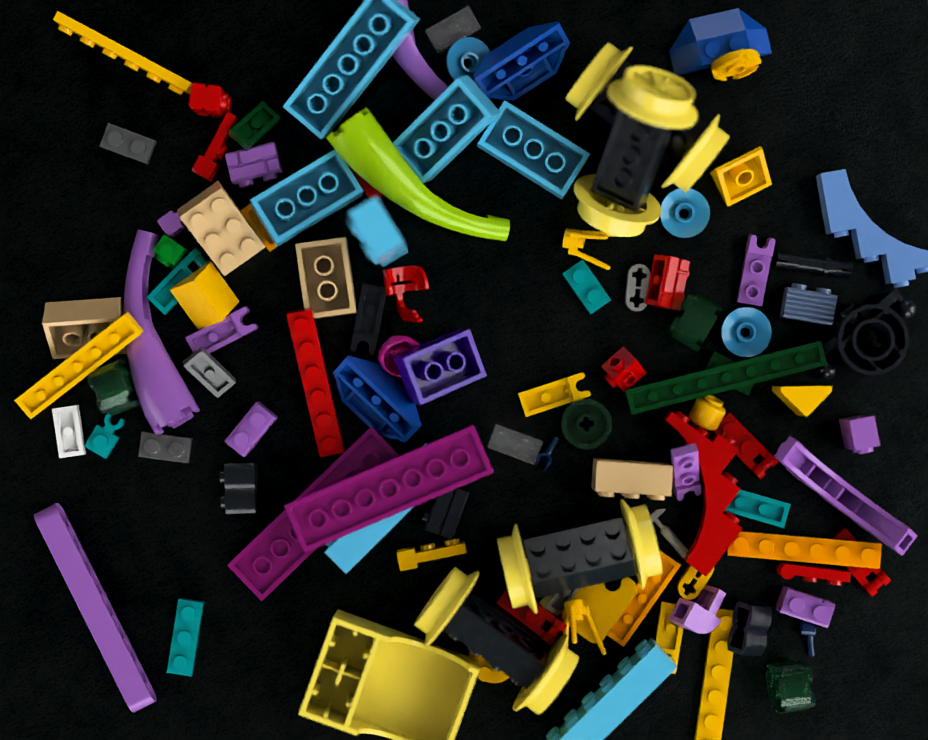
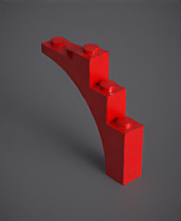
M669 411L664 420L681 435L687 445L695 443L698 449L699 472L703 484V510L694 542L683 559L704 576H707L743 529L738 525L740 520L729 511L725 515L723 514L741 490L736 486L737 479L727 472L724 475L721 474L739 449L734 446L736 441L726 433H723L722 436L715 433L711 440H709L710 434L700 426H697L696 429L688 424L690 419L680 411H677L675 414Z

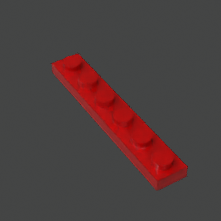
M312 307L287 312L286 315L319 456L324 457L344 453V445Z

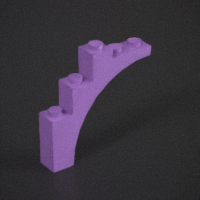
M791 436L780 445L774 457L795 478L817 492L825 501L847 515L858 526L903 556L917 537L909 527L844 481Z

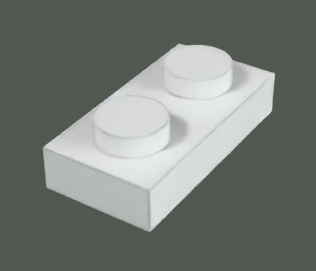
M79 405L52 409L59 458L85 455L86 450L84 447Z

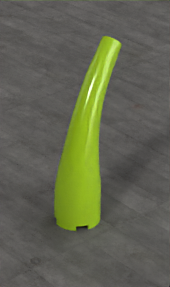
M367 107L326 137L338 155L360 177L388 199L414 215L438 226L466 235L500 241L507 240L510 231L509 219L486 215L484 218L464 212L443 201L425 187Z

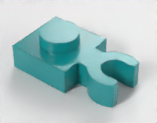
M113 412L106 414L104 427L99 424L96 425L84 447L105 459L109 457L120 438L114 432L122 428L125 420L122 418L117 425H113L111 423Z

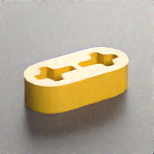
M689 564L678 581V593L687 600L696 598L713 574L714 567L707 576L700 573L697 577L695 575L698 570ZM693 578L696 579L692 585L695 589L694 592L684 594L683 584H690Z

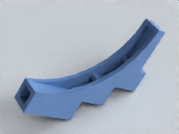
M846 169L820 173L816 176L826 235L834 233V238L848 236L849 230H851L856 259L863 258L864 263L878 261L880 255L885 285L893 283L894 288L908 286V280L916 279L914 269H916L917 274L928 272V250L904 244L885 233L872 222L860 207L850 187Z

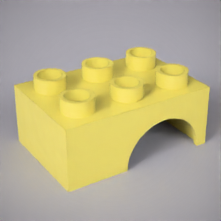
M337 609L298 715L356 736L361 733H367L393 740H454L479 672V660L433 643L426 647L424 645L425 640Z

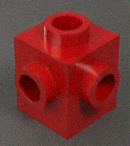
M624 346L601 366L607 374L604 376L605 380L613 388L618 386L623 392L646 374V371L637 359Z

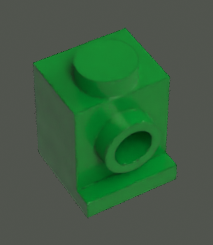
M165 234L153 249L156 253L155 258L173 270L189 252L188 249Z

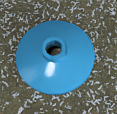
M465 37L457 40L450 47L447 53L446 64L448 72L454 81L458 77L468 75L477 85L473 75L486 54L490 52L489 48L482 41L472 37ZM464 60L469 62L468 68L465 67Z
M680 188L670 192L661 204V223L670 234L676 237H693L702 232L708 224L710 217L708 202L700 192L690 188L686 193ZM681 209L687 210V218L680 217L679 212Z
M750 307L738 308L732 311L725 318L721 328L724 345L730 352L740 357H752L760 354L768 346L772 333L767 317L761 311ZM744 327L749 330L747 337L741 335V329Z

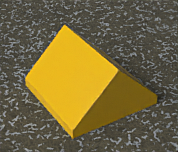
M761 147L710 172L727 207L772 185Z
M211 261L169 289L198 330L223 321L240 302Z
M772 386V391L797 416L807 417L832 392V386Z

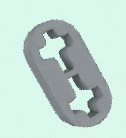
M642 264L632 266L627 273L625 304L628 309L634 312L641 311L647 306L644 303L650 271ZM638 268L641 269V273L646 275L645 278L640 280V286H636V278L632 277V273L637 272ZM636 289L639 290V298L643 299V303H640L637 308L634 307L633 302H630V298L635 296Z

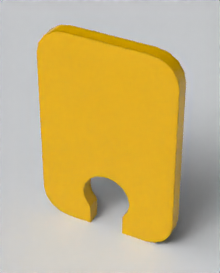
M626 577L621 580V586L616 591H609L605 583L580 588L572 600H583L584 606H589L590 615L603 641L636 595L637 585L631 578ZM583 616L584 621L576 622L577 633L589 642L596 643L586 617Z

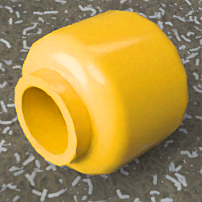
M712 395L697 398L688 415L689 419L693 422L692 427L696 429L697 426H700L705 431H715L726 413L723 407L724 403Z

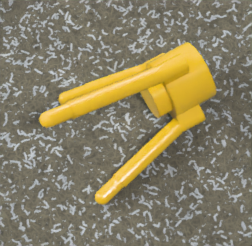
M566 228L563 248H568V254L578 256L599 267L610 270L609 265L578 251V248H584L585 238L608 239V237L616 235L603 231Z
M580 599L564 602L562 613L564 623L567 626L563 631V635L566 634L569 637L570 623L572 642L576 644V622L584 621L583 616H585L602 655H606L603 642L590 615L589 606H584L583 600Z

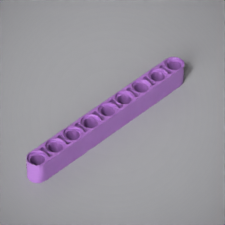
M55 503L35 513L36 524L127 706L134 713L156 702L155 692L63 508L59 503Z

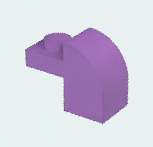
M705 585L695 602L679 598L668 620L681 628L699 634L709 633L721 622V619L715 615L726 593L718 588Z

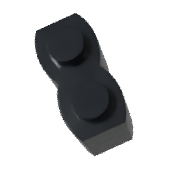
M257 462L224 464V469H220V483L225 485V494H221L220 499L221 508L225 509L226 514L257 513Z
M738 601L733 611V627L728 636V650L740 655L762 656L767 644L766 631L771 624L772 608L760 603Z

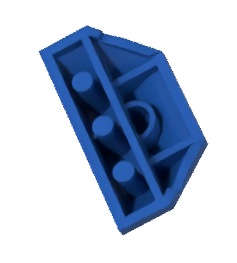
M739 8L689 19L671 47L669 55L673 73L677 76L710 68L716 59L733 51L753 49L757 50L760 56L771 54L772 51L767 29Z
M558 21L528 27L486 54L473 78L489 99L515 101L557 73L570 42Z
M347 356L333 372L341 401L369 428L373 427L382 437L399 439L402 442H406L422 426L416 405L410 403L406 390L378 363Z

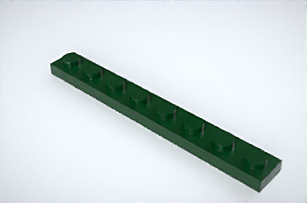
M816 341L625 390L632 415L827 365L822 342Z

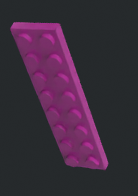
M472 425L284 506L302 549L306 553L494 472L476 429Z
M370 427L295 500L390 461L400 455L373 427ZM285 509L227 566L263 601L317 548L304 553Z

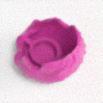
M397 335L390 337L379 350L378 359L380 366L392 376L400 377L393 357L420 344L407 336Z

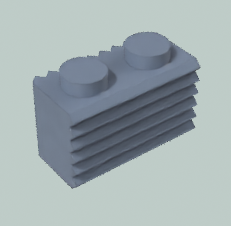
M792 283L791 287L784 288L779 317L827 326L833 325L838 296L831 295L830 289L816 288V292L806 290V285Z

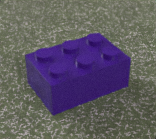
M458 328L393 357L412 404H425L487 376L470 329Z

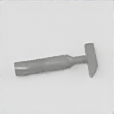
M665 509L655 510L650 515L651 521L658 525L660 533L680 556L684 558L688 549L668 526L663 525L658 519L665 512Z

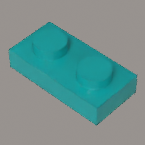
M581 260L562 273L590 315L611 301L584 260Z

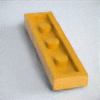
M659 550L662 574L647 577L645 589H641L637 581L636 595L607 634V636L623 647L681 566L661 550Z

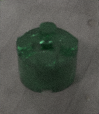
M697 293L695 296L689 295L682 308L685 311L682 318L677 316L669 331L673 333L671 337L698 352L700 346L696 345V343H703L718 317L714 313L720 314L723 308Z
M124 358L95 369L87 377L90 387L95 390L98 397L96 403L101 413L107 412L114 416L141 405L135 390L131 371L125 366L129 362Z
M583 398L569 403L564 408L560 417V429L564 438L573 446L580 449H593L600 446L608 438L612 429V419L608 410L600 402ZM583 417H587V420L592 421V425L588 426V430H584V427L579 426V422L583 421Z
M800 660L768 664L767 667L771 670L766 671V688L769 699L774 698L776 705H772V708L776 714L808 710L810 707L815 706V696L810 688V682L813 680L810 667H805Z

